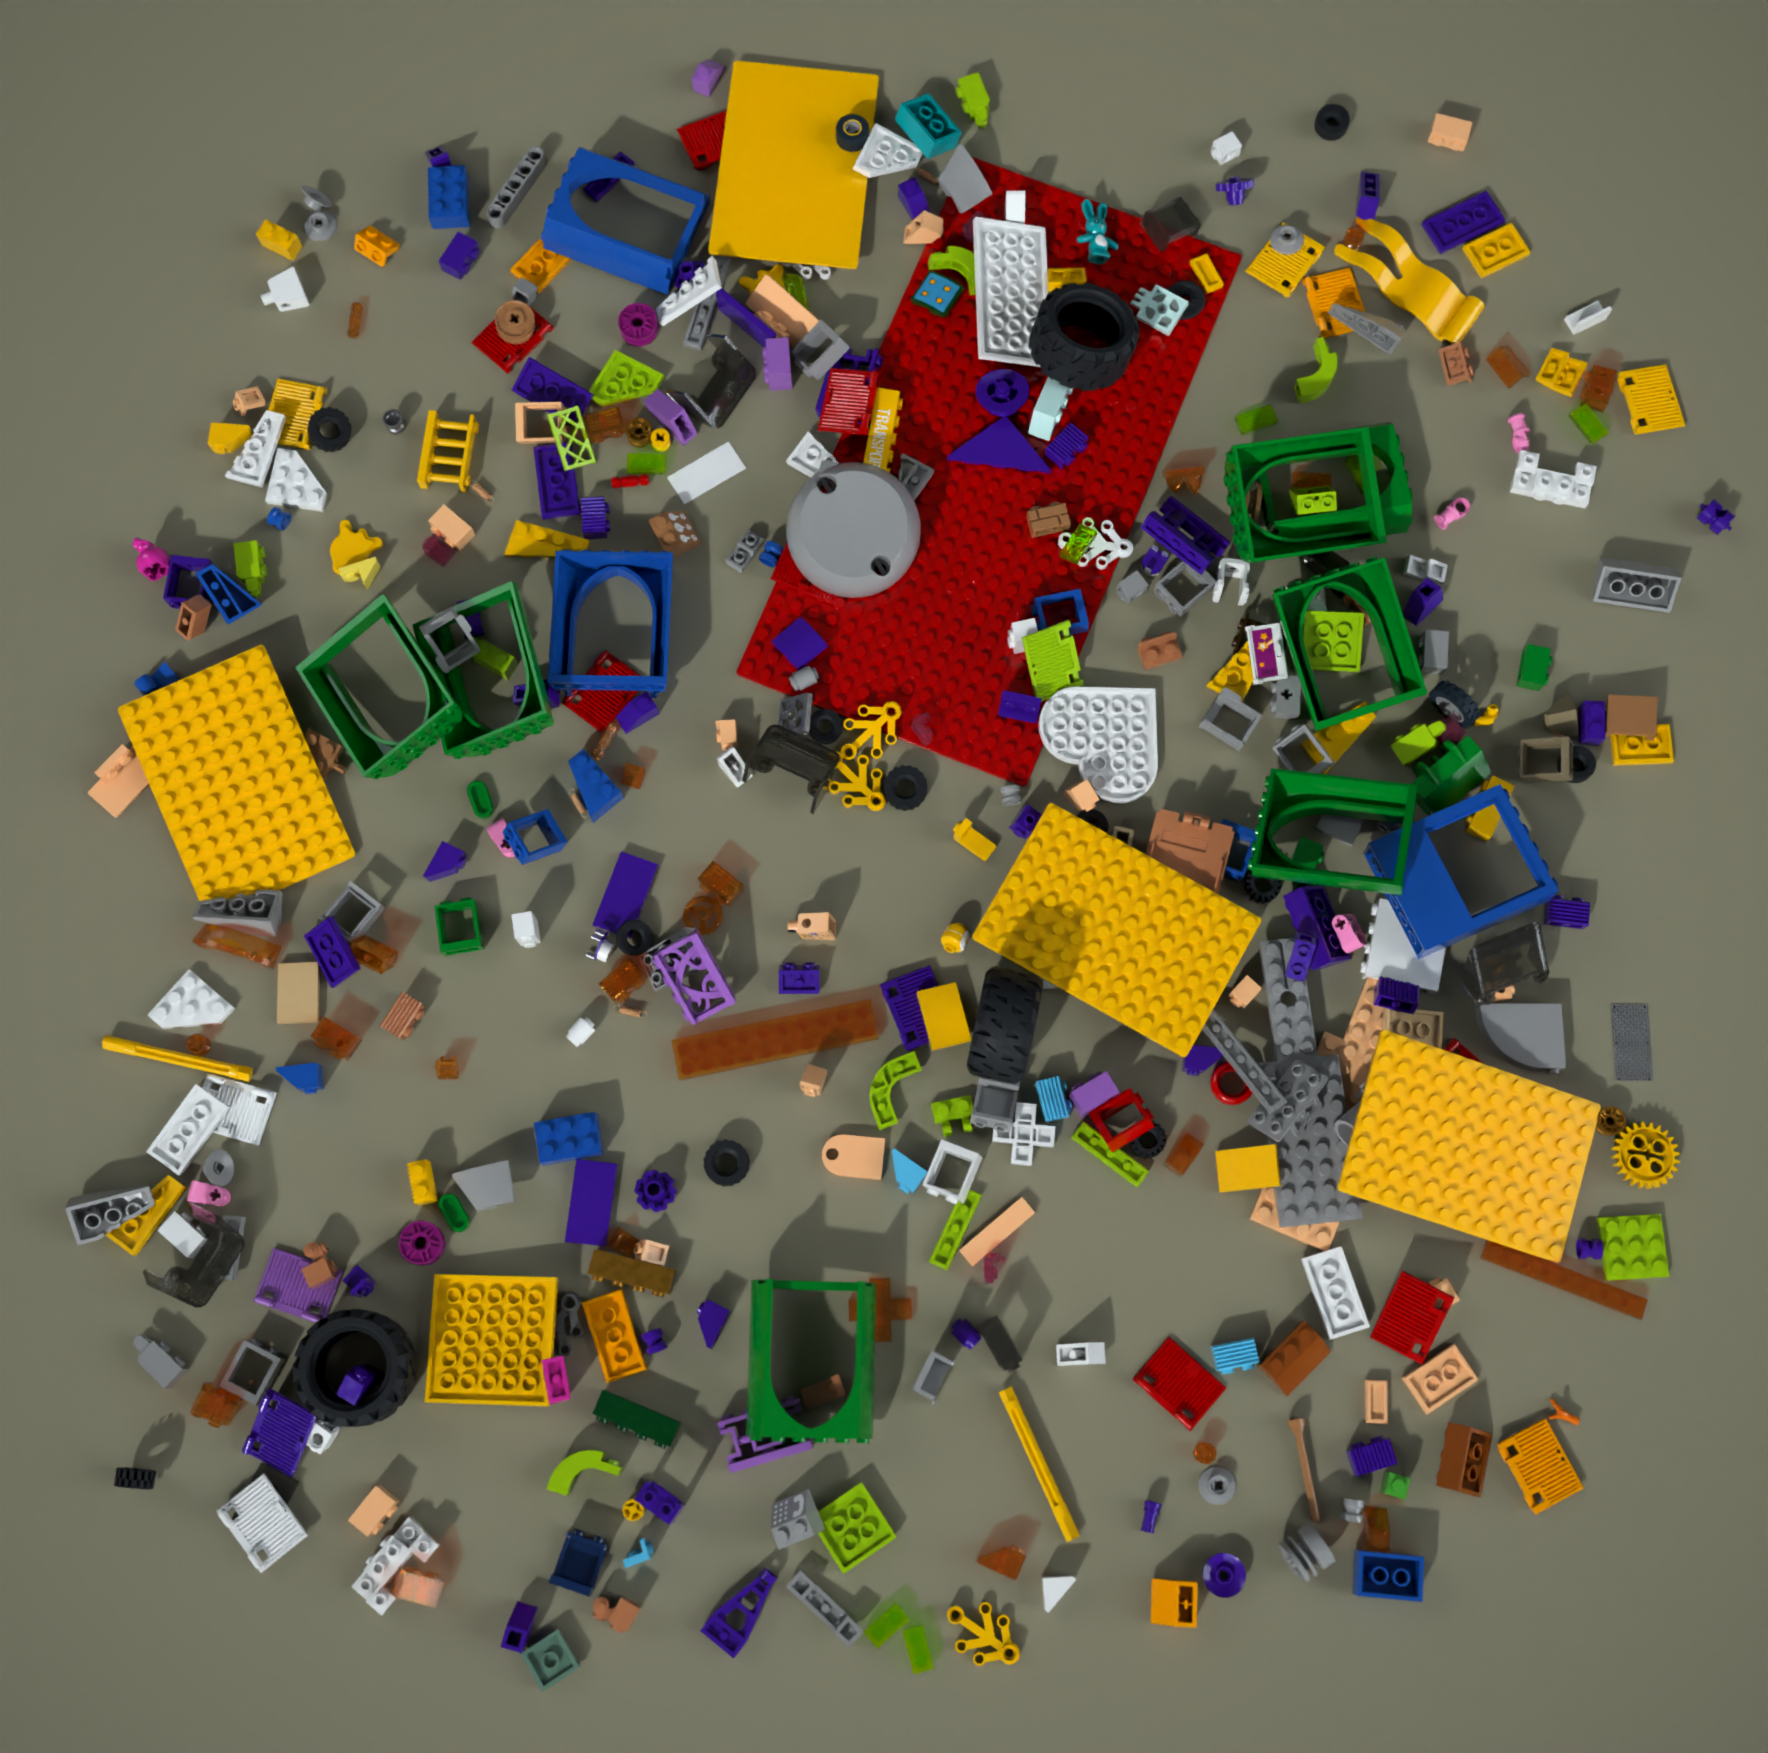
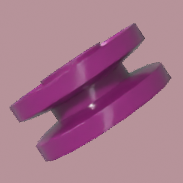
M630 304L621 311L618 317L621 335L630 345L641 347L648 345L656 339L659 333V323L655 311L646 304ZM637 323H642L639 327L635 326Z
M422 1220L412 1222L406 1226L401 1232L398 1241L399 1251L403 1258L410 1263L420 1266L431 1265L438 1261L444 1253L446 1246L445 1236L441 1229L430 1222ZM425 1238L426 1246L419 1249V1240Z

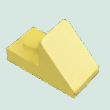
M373 557L338 568L344 582H354L361 577L366 589H369L381 566L377 558Z

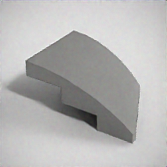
M959 144L952 158L948 160L945 169L939 175L938 181L945 195L952 197L959 213H964L990 196L992 192L970 154L962 144Z
M509 1160L478 1166L452 1174L453 1179L477 1211L497 1208L498 1205L516 1202Z

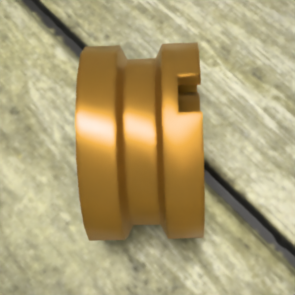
M635 417L629 420L625 428L629 443L637 448L650 444L651 433L653 432L650 422L642 417Z
M1606 1106L1600 1109L1595 1130L1599 1134L1606 1136L1620 1133L1626 1125V1117L1623 1111L1614 1106ZM1607 1118L1613 1120L1610 1125L1606 1122Z

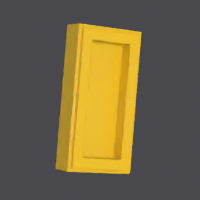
M1207 253L1190 260V265L1206 294L1223 287L1224 283Z

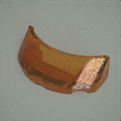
M208 923L202 927L192 943L199 947L216 949L239 956L252 962L260 963L270 969L274 968L281 950V946L272 942Z

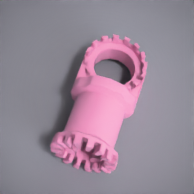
M1517 413L1516 416L1514 414L1507 419L1514 432L1512 444L1516 453H1519L1520 450H1529V443L1527 444L1529 440H1526L1528 439L1526 434L1530 432V429L1525 424L1524 413Z
M1463 497L1457 498L1446 507L1445 511L1439 515L1436 514L1434 521L1438 523L1437 526L1439 525V528L1445 530L1447 525L1453 520H1458L1465 516L1470 509L1469 501ZM1458 503L1463 504L1465 511H1457L1455 505Z

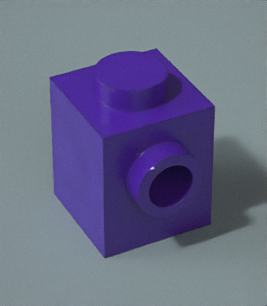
M1026 804L1020 809L1009 828L1016 836L1026 839L1033 832L1042 814Z

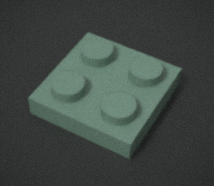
M559 1629L521 1653L542 1692L581 1667Z

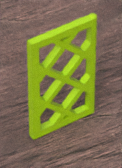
M576 405L569 409L548 414L547 418L564 470L596 463L579 406ZM576 411L577 423L568 418L570 412ZM555 416L563 419L559 428L555 426L553 420ZM566 421L575 426L572 435L562 431ZM578 429L582 430L584 442L574 438ZM560 434L569 438L565 448L561 445ZM572 441L581 446L578 455L569 451ZM584 449L588 450L590 460L581 458ZM566 454L576 458L573 465L568 466Z

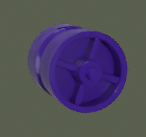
M1713 499L1709 505H1700L1702 512L1697 519L1704 525L1709 524V529L1718 535L1723 529H1728L1729 531L1732 529L1729 526V522L1735 515L1727 509L1723 510V505Z

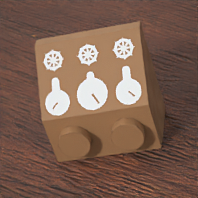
M685 511L664 512L648 520L650 529L661 550L673 553V558L702 544Z

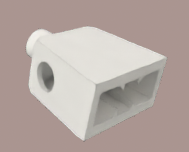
M294 267L269 279L267 283L270 292L261 294L265 306L275 302L279 311L310 306Z

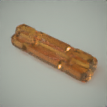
M353 302L351 304L352 311L350 312L348 325L350 328H348L347 335L351 339H357L359 336L358 330L360 329L362 305L359 302Z
M614 723L608 724L607 731H604L597 743V747L592 751V755L595 758L602 759L605 754L604 750L608 749L614 738L613 735H616L619 728Z

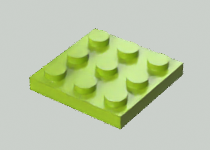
M1306 611L1303 622V640L1312 670L1360 672L1364 613Z
M1661 1214L1597 1218L1599 1239H1601L1603 1244L1602 1263L1605 1281L1670 1277Z
M862 1482L818 1511L825 1528L818 1535L843 1574L897 1538Z

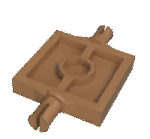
M308 728L304 737L324 782L329 773L334 769L345 774L348 767L339 763V756L344 747Z

